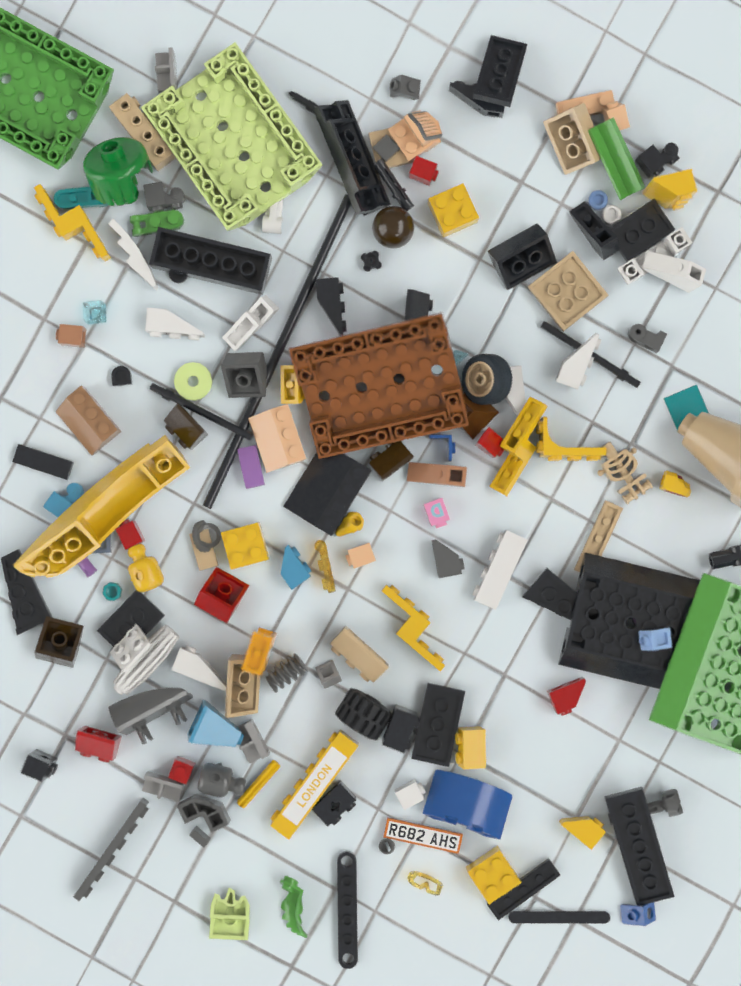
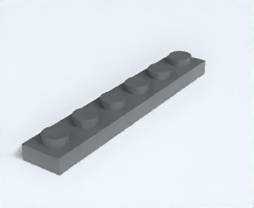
M144 797L133 810L73 898L80 901L83 896L85 898L89 896L93 890L91 885L94 880L96 882L100 880L105 873L102 871L104 866H109L116 857L113 855L115 850H121L127 841L124 839L127 833L132 834L137 827L136 820L139 817L143 818L149 810L146 807L149 801Z

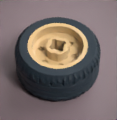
M478 354L468 360L462 371L461 382L464 393L468 399L480 405H493L503 401L508 396L512 387L513 377L511 368L504 358L496 354Z

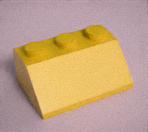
M692 169L654 177L643 190V195L650 200L655 199L658 205L665 209L679 210L684 208V205L697 192Z

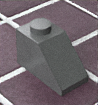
M431 540L438 578L462 574L461 570L465 569L463 558L459 559L458 554L438 540Z

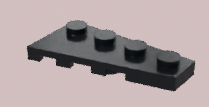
M20 549L1 557L17 635L44 623L46 616L52 617L34 578L21 573L14 567V563L22 556Z

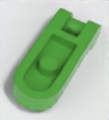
M177 210L129 217L130 223L133 224L132 236L134 237L156 234L158 227L178 230L184 224V217ZM145 222L146 228H141L140 223Z

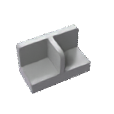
M172 47L168 48L169 52L155 53V71L157 73L159 93H162L171 86L177 90L176 59Z
M253 719L238 726L242 734H244L239 749L243 751L249 763L269 756L270 751Z
M149 771L145 774L143 792L157 795L159 799L165 797L180 801L184 787L183 783Z

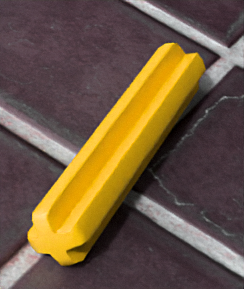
M272 760L237 800V804L245 808L280 768V764Z

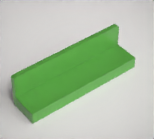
M614 117L589 129V135L619 199L622 200L646 188Z

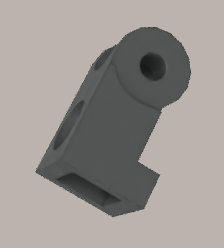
M635 324L628 331V338L632 342L655 353L659 352L667 336V333L661 330L658 334L648 331L642 324Z

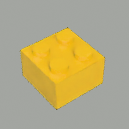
M464 183L428 198V206L443 238L478 223L479 216Z
M260 522L221 532L231 570L270 559Z
M498 845L466 866L468 874L488 904H491L521 883L518 875Z

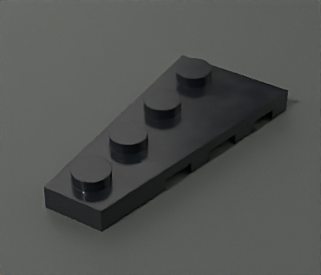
M546 568L522 597L555 612V614L561 617L563 616L571 620L577 592L549 568ZM595 608L590 609L588 617L592 620L596 619L598 611Z

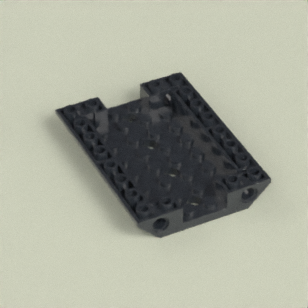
M584 553L576 587L578 593L570 627L566 629L558 665L660 689L700 580ZM595 608L598 611V617L592 620L588 617V612L590 609ZM632 617L635 619L636 625L634 628L629 629L626 626V620ZM666 627L673 629L671 648L653 651L641 650L639 631Z

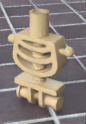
M611 442L602 446L606 447V457L608 460L602 464L603 470H599L597 474L598 476L605 474L613 482L626 481L627 485L617 492L618 494H622L626 490L630 492L622 496L627 505L633 499L637 500L639 493L644 495L646 494L645 491L653 488L648 479L640 485L639 481L647 477L645 473L636 479H633L631 476L638 465L636 458L633 456L637 452L636 448H632L630 452L624 449L618 453ZM627 457V461L623 465L622 461ZM632 462L631 470H626V467ZM614 466L617 468V470L610 471L608 469ZM619 472L621 473L620 475H622V477L615 478L611 474H616ZM633 485L637 487L636 491L633 490Z

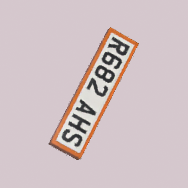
M387 817L383 837L459 854L463 834Z

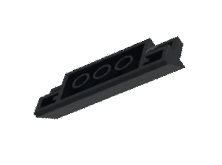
M349 100L335 101L331 105L315 107L313 111L355 214H363L365 216L390 206L391 203L375 167H373V159Z

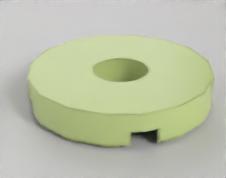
M195 362L186 363L181 366L174 378L175 389L179 395L192 401L204 398L210 392L213 383L209 370L202 364ZM195 376L198 378L197 386H189L188 380L190 377Z

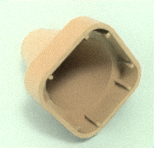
M706 412L700 413L698 417L689 413L677 430L679 434L684 436L682 445L731 492L730 501L741 508V425Z

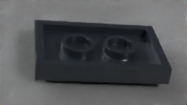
M652 199L610 228L617 236L619 252L626 262L637 257L676 230L655 199Z
M135 590L97 632L114 647L136 624L147 635L162 620L165 614L143 593Z

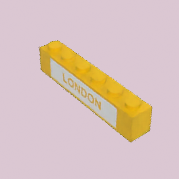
M339 730L338 733L334 731L328 739L330 742L326 749L323 747L316 756L319 759L315 764L311 763L305 771L307 773L303 780L300 778L293 787L296 789L292 795L288 794L282 802L284 805L280 811L276 810L270 818L272 820L270 826L288 840L359 746L358 742L342 730Z

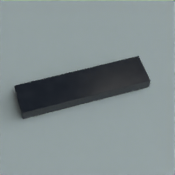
M548 858L520 878L521 883L491 904L487 903V906L499 921L558 878L560 873Z

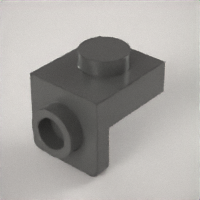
M402 74L392 78L389 86L390 97L401 96L412 100L419 99L421 80Z

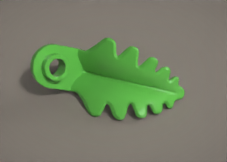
M284 876L283 880H280V884H282V889L288 891L289 894L281 904V909L285 911L282 919L288 921L286 927L292 928L291 932L307 938L308 935L302 929L300 917L303 911L302 895L304 890L297 886L299 883L297 880Z

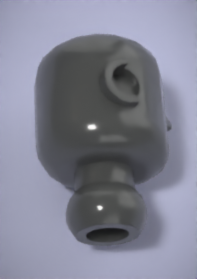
M206 763L202 767L197 788L204 794L216 797H225L228 791L241 796L245 789L246 780L242 777L233 778V770L222 766V763Z

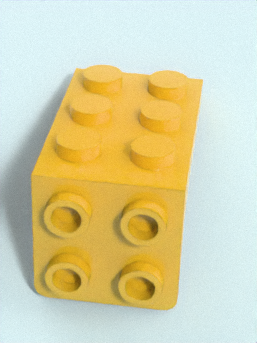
M542 417L536 425V434H539V441L536 442V453H539V458H548V461H560L562 458H567V461H579L582 458H586V461L601 460V457L606 456V447L567 448L555 444L548 434L547 417Z

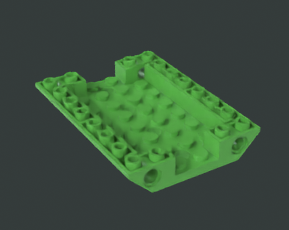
M0 8V139L59 170L73 157L106 98L114 69ZM5 75H10L11 81L7 84L2 83V78ZM38 93L44 94V99L41 102L35 101V96ZM71 111L77 112V117L74 120L68 119V114Z
M706 573L702 574L649 717L650 721L738 754H741V655L738 654V648L741 646V586ZM727 682H730L731 688L726 692L724 686ZM717 719V726L711 728L712 720Z

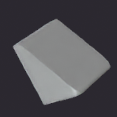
M333 660L316 667L321 684L325 689L342 681Z

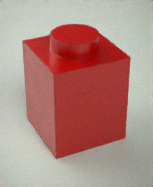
M416 155L409 172V178L430 186L432 181H436L439 171L436 170L437 163Z
M127 519L119 525L120 527L115 529L125 550L145 542L136 521Z
M177 756L168 778L187 784L196 763Z

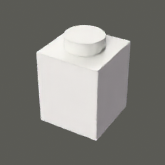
M415 779L395 789V794L404 810L425 800L423 794L426 791L422 783L417 784Z

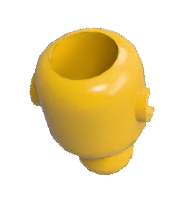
M138 544L128 549V555L133 559V563L128 566L127 570L135 589L140 593L157 588L164 582L158 561L152 556L146 557V548L143 544Z

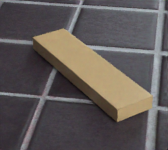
M604 501L574 568L575 571L580 572L584 553L602 556L623 510L622 507L609 501Z

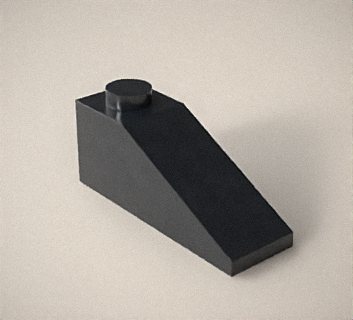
M585 201L569 211L590 245L603 260H606L620 250L617 236Z

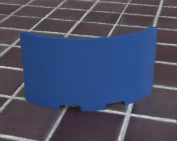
M437 769L434 773L422 814L434 820L453 825L458 823L484 837L500 840L511 804L512 794L485 782Z

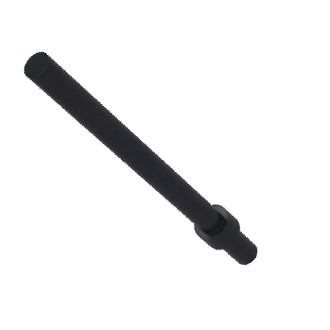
M545 320L540 326L574 349H578L582 345ZM595 352L592 353L593 361L617 375L616 378L622 382L626 381L635 388H638L641 382L629 375L627 370L618 368Z
M155 383L151 384L150 390L161 395L163 399L178 403L249 441L253 438V433L174 394L173 390L169 388L164 389Z

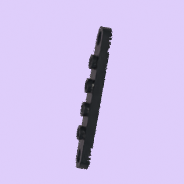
M343 851L337 858L338 960L343 968L351 969L355 967L358 961L357 861L353 852ZM344 856H349L352 858V863L349 866H344L341 859ZM347 953L354 957V960L350 963H345L343 960V956Z

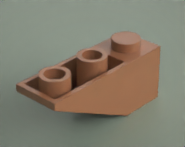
M409 462L407 481L465 487L467 467Z

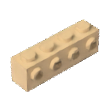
M126 93L110 105L109 108L128 134L144 145L150 162L159 171L176 157L161 138L158 131L151 125V121L146 114L141 112L139 109L141 105L134 96L131 98Z

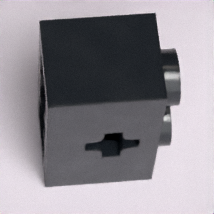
M36 749L28 754L20 773L43 782L55 774L58 768V764H56L58 758Z
M340 780L314 805L312 811L327 827L331 824L335 825L341 820L342 817L340 815L345 810L349 812L354 808L356 796ZM332 802H340L339 808H332Z

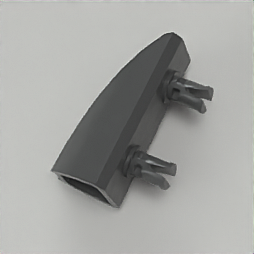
M161 688L130 696L108 708L117 731L128 735L136 730L143 745L147 744L145 736L148 740H153L146 724L170 711L176 726L181 725L179 716L182 721L186 722L187 718L180 705L192 699L193 695L182 688Z

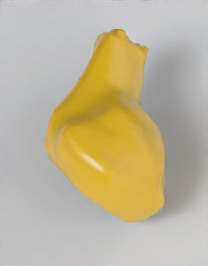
M348 512L340 526L336 529V536H344L360 531L364 525L363 517L358 512Z

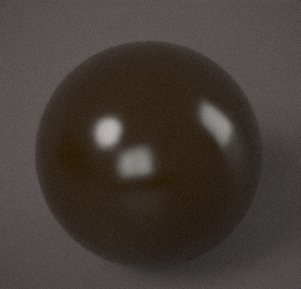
M399 206L383 208L373 220L372 230L374 237L382 246L395 249L406 245L414 233L412 216L407 210Z

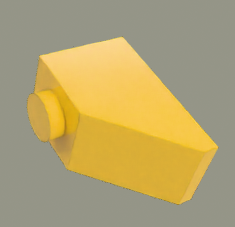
M589 816L561 818L559 821L565 829L591 850L606 833L602 828L604 824L596 817L594 819H591Z

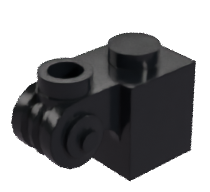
M671 142L666 144L662 153H660L653 144L641 153L635 162L648 178L653 175L657 177L665 171L663 168L668 163L673 165L680 159L678 156L679 148L675 143Z

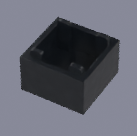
M395 704L392 712L393 716L388 722L382 738V745L405 753V750H410L411 734L414 727L418 728L420 721L416 711Z

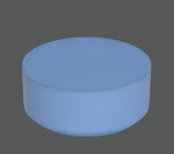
M600 190L592 192L588 198L589 206L596 211L602 210L608 202L606 193Z

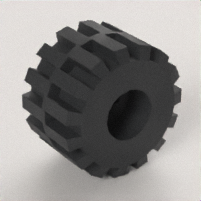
M354 688L349 689L335 711V715L345 725L372 740H378L393 716L390 710L377 699Z

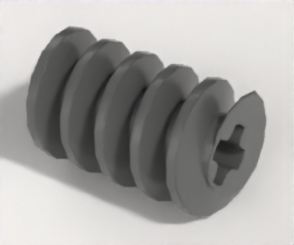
M296 653L293 654L294 660L287 657L288 664L281 661V668L274 665V672L269 669L267 670L268 676L265 677L275 693L278 692L277 685L283 689L285 687L284 682L288 685L291 684L290 677L296 681L298 679L297 673L303 677L304 670L308 672L305 664Z

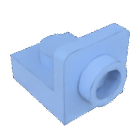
M670 628L639 631L641 650L653 651L672 647Z

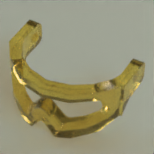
M411 871L407 877L408 882L412 886L420 890L425 887L427 893L435 896L440 895L444 886L436 878L418 871ZM416 876L428 879L437 884V890H430L427 881L419 885L414 882Z

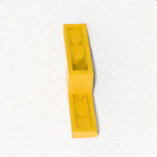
M41 184L34 187L37 192L34 196L40 205L43 204L46 210L44 213L48 220H53L56 226L53 229L58 237L62 236L67 241L82 232L88 242L92 241L95 246L92 250L97 258L101 257L104 261L111 259L80 205L60 216L45 188Z
M529 397L500 444L509 455L489 486L506 497L537 448L528 438L548 407L545 403Z
M386 585L381 591L410 615L396 634L441 671L445 667V664L442 663L444 659L436 652L434 654L429 652V646L422 640L417 641L418 637L431 623L428 621L430 616L423 610L418 612L414 609L413 606L415 604L407 597L405 599L401 598L398 595L400 591L396 587Z

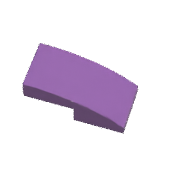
M253 445L237 449L246 489L265 485L257 446Z

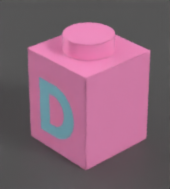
M442 498L424 504L431 526L435 525L436 528L447 525L446 521L450 520Z

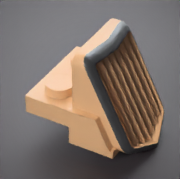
M420 110L408 113L402 120L388 129V132L409 162L414 160L416 155L419 156L424 152L426 153L438 145L442 137L439 122L428 112Z

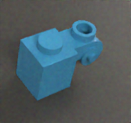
M71 483L67 486L68 496L65 497L61 493L54 491L43 507L56 517H59L84 494V489L78 483Z

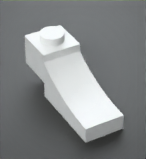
M267 295L261 297L222 338L234 351L239 350L257 330L274 316L279 308Z

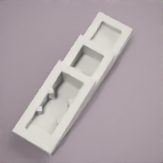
M112 219L108 225L121 237L117 244L130 255L126 260L127 264L157 290L159 287L142 252L127 232Z

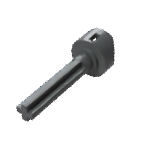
M677 789L663 791L662 800L647 803L650 814L665 810L666 813L668 812L669 817H673L683 813ZM608 814L610 824L613 825L610 814Z

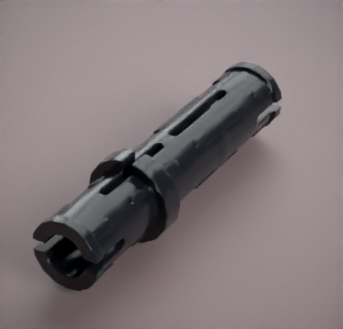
M381 158L375 162L373 167H375L393 194V199L396 198L400 206L407 211L413 208L415 205L405 193L406 189L401 187L384 159Z

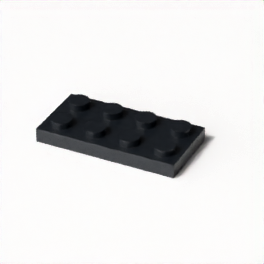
M493 35L490 36L473 99L511 107L527 49L526 43Z
M427 683L419 719L420 724L417 728L411 759L449 767L466 691Z

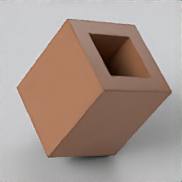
M60 324L59 329L56 330V340H58L60 345L85 348V327Z

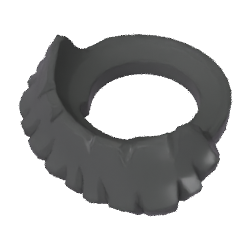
M204 520L194 524L192 538L194 545H196L195 547L200 552H209L211 548L218 545L221 539V532L216 525L206 523ZM211 528L216 532V540L213 543L201 541L200 533L204 529Z

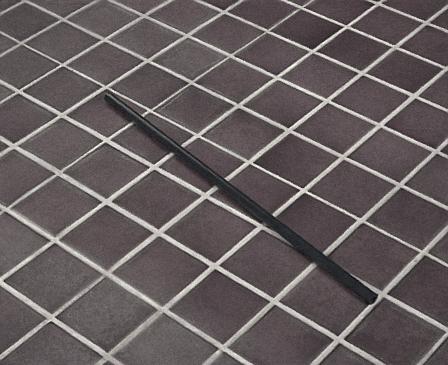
M345 194L267 363L266 389L351 206V201L347 194ZM262 397L251 398L239 427L248 430L250 426L248 418L255 415ZM235 433L203 506L209 509L212 508L244 437Z

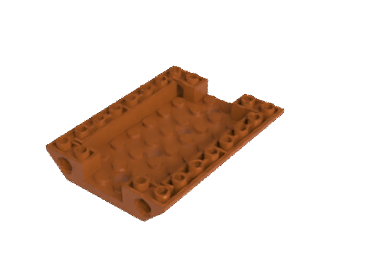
M442 312L289 348L299 386H302L311 418L309 425L319 459L469 426L465 399L447 325ZM434 365H440L443 371L440 374H434L431 368ZM402 374L405 380L402 383H397L394 380V376ZM359 382H363L367 385V389L359 391L356 385ZM327 391L330 394V398L323 400L320 398L319 393Z

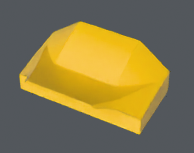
M280 365L281 404H301L305 397L302 386L298 385L293 365Z

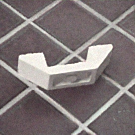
M681 227L647 251L674 257L691 245L692 241L683 227ZM647 251L617 268L627 285L649 273L641 269Z

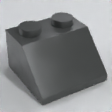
M227 353L221 364L228 397H265L267 366L264 353Z

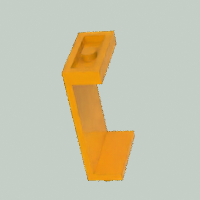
M260 627L258 632H253L242 666L243 671L259 676L263 674L277 636L276 632Z

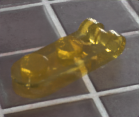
M318 540L314 547L320 552L321 560H318L319 570L324 571L325 578L322 579L323 589L328 590V593L336 592L327 545L324 541Z

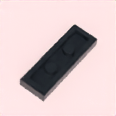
M18 444L12 461L65 480L69 479L74 464L72 461Z

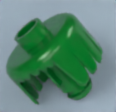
M129 137L112 138L99 143L87 153L83 162V170L94 197L101 203H107L109 206H114L113 200L118 206L134 203L139 195L136 185L138 184L135 176L136 173L139 174L143 168H148L153 173L144 145L138 140Z

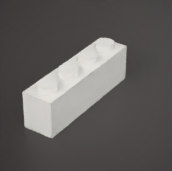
M505 530L504 533L500 532L496 541L498 547L496 551L492 550L488 558L491 562L488 568L484 567L480 578L483 580L480 586L476 585L472 593L475 596L473 600L495 610L527 543V539L508 530Z

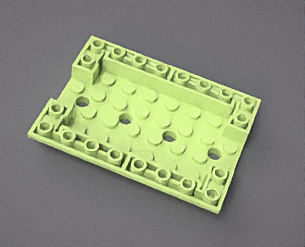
M236 42L205 62L206 70L175 90L171 86L141 107L227 231L245 226L266 212L273 204L280 202L309 182L323 166ZM199 93H206L207 96L204 100H197L196 97ZM222 122L228 124V128L225 131L218 130V125ZM248 153L250 155L249 159L241 161L239 159L240 154ZM264 183L271 185V189L267 192L261 190V185Z

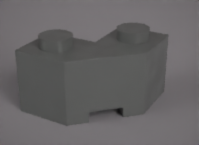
M195 794L179 802L177 805L185 824L203 815L211 833L229 825L231 821L223 802L200 794Z

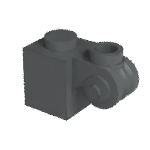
M162 181L143 185L147 208L150 212H162L168 207H171L172 210L183 208L182 204L185 201V194L182 189L175 187L171 190L170 194H166Z

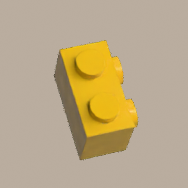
M480 726L458 727V733L455 735V741L458 745V752H456L455 758L458 766L464 770L486 768V729Z

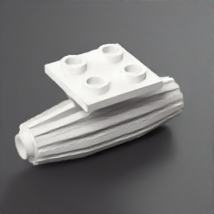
M136 624L110 652L121 668L113 681L115 685L113 688L120 695L123 693L128 695L142 684L167 658L180 638L179 635L172 628L164 625L147 638Z

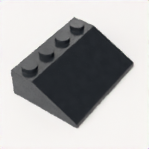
M316 452L283 507L328 535L333 536L372 470L344 453L319 459Z

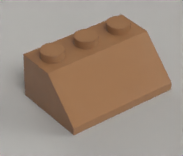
M80 386L66 397L56 410L59 417L92 456L122 432L83 386Z

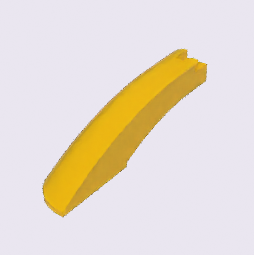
M166 435L162 436L152 445L146 444L110 471L65 510L14 563V567L21 573L31 577L46 576V578L68 571L101 547L100 544L144 502L188 470L190 466L185 457Z

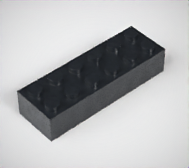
M158 227L149 265L153 269L263 295L272 256L269 253Z

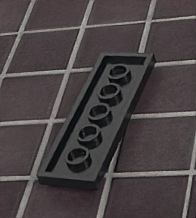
M643 787L604 796L636 905L641 906L675 897Z

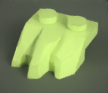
M228 888L226 897L223 900L219 894L215 893L210 909L209 939L248 940L250 904L246 897L242 896L239 900H235V890Z

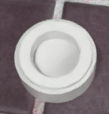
M615 205L607 206L601 214L603 222L607 225H615L621 219V210Z

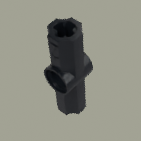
M741 545L709 553V563L712 569L732 565L733 567L741 566Z

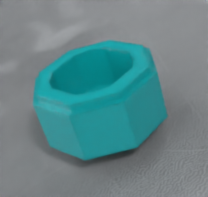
M109 582L103 587L102 594L106 600L115 601L121 597L122 588L118 583Z

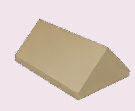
M232 654L228 659L226 718L258 713L260 676L242 670L246 655Z

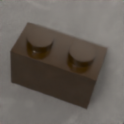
M178 403L164 419V422L167 424L165 428L171 435L175 433L180 438L178 442L184 449L187 447L191 450L194 449L209 435L184 407Z
M401 441L388 443L385 445V451L382 453L377 451L370 457L369 465L382 482L414 458Z
M46 616L34 652L35 658L73 668L84 626Z

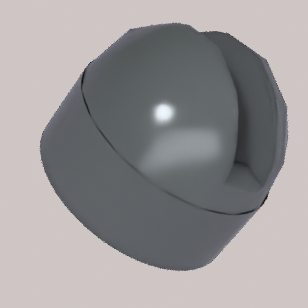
M388 838L382 839L379 843V850L383 854H391L395 850V843ZM385 842H388L391 849L390 851H388Z

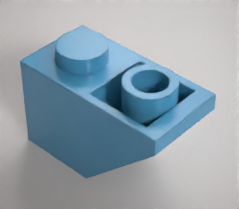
M288 545L284 551L281 576L292 590L311 577L309 573L312 570L306 562L302 564L298 558L301 555L296 547L293 546L291 548Z

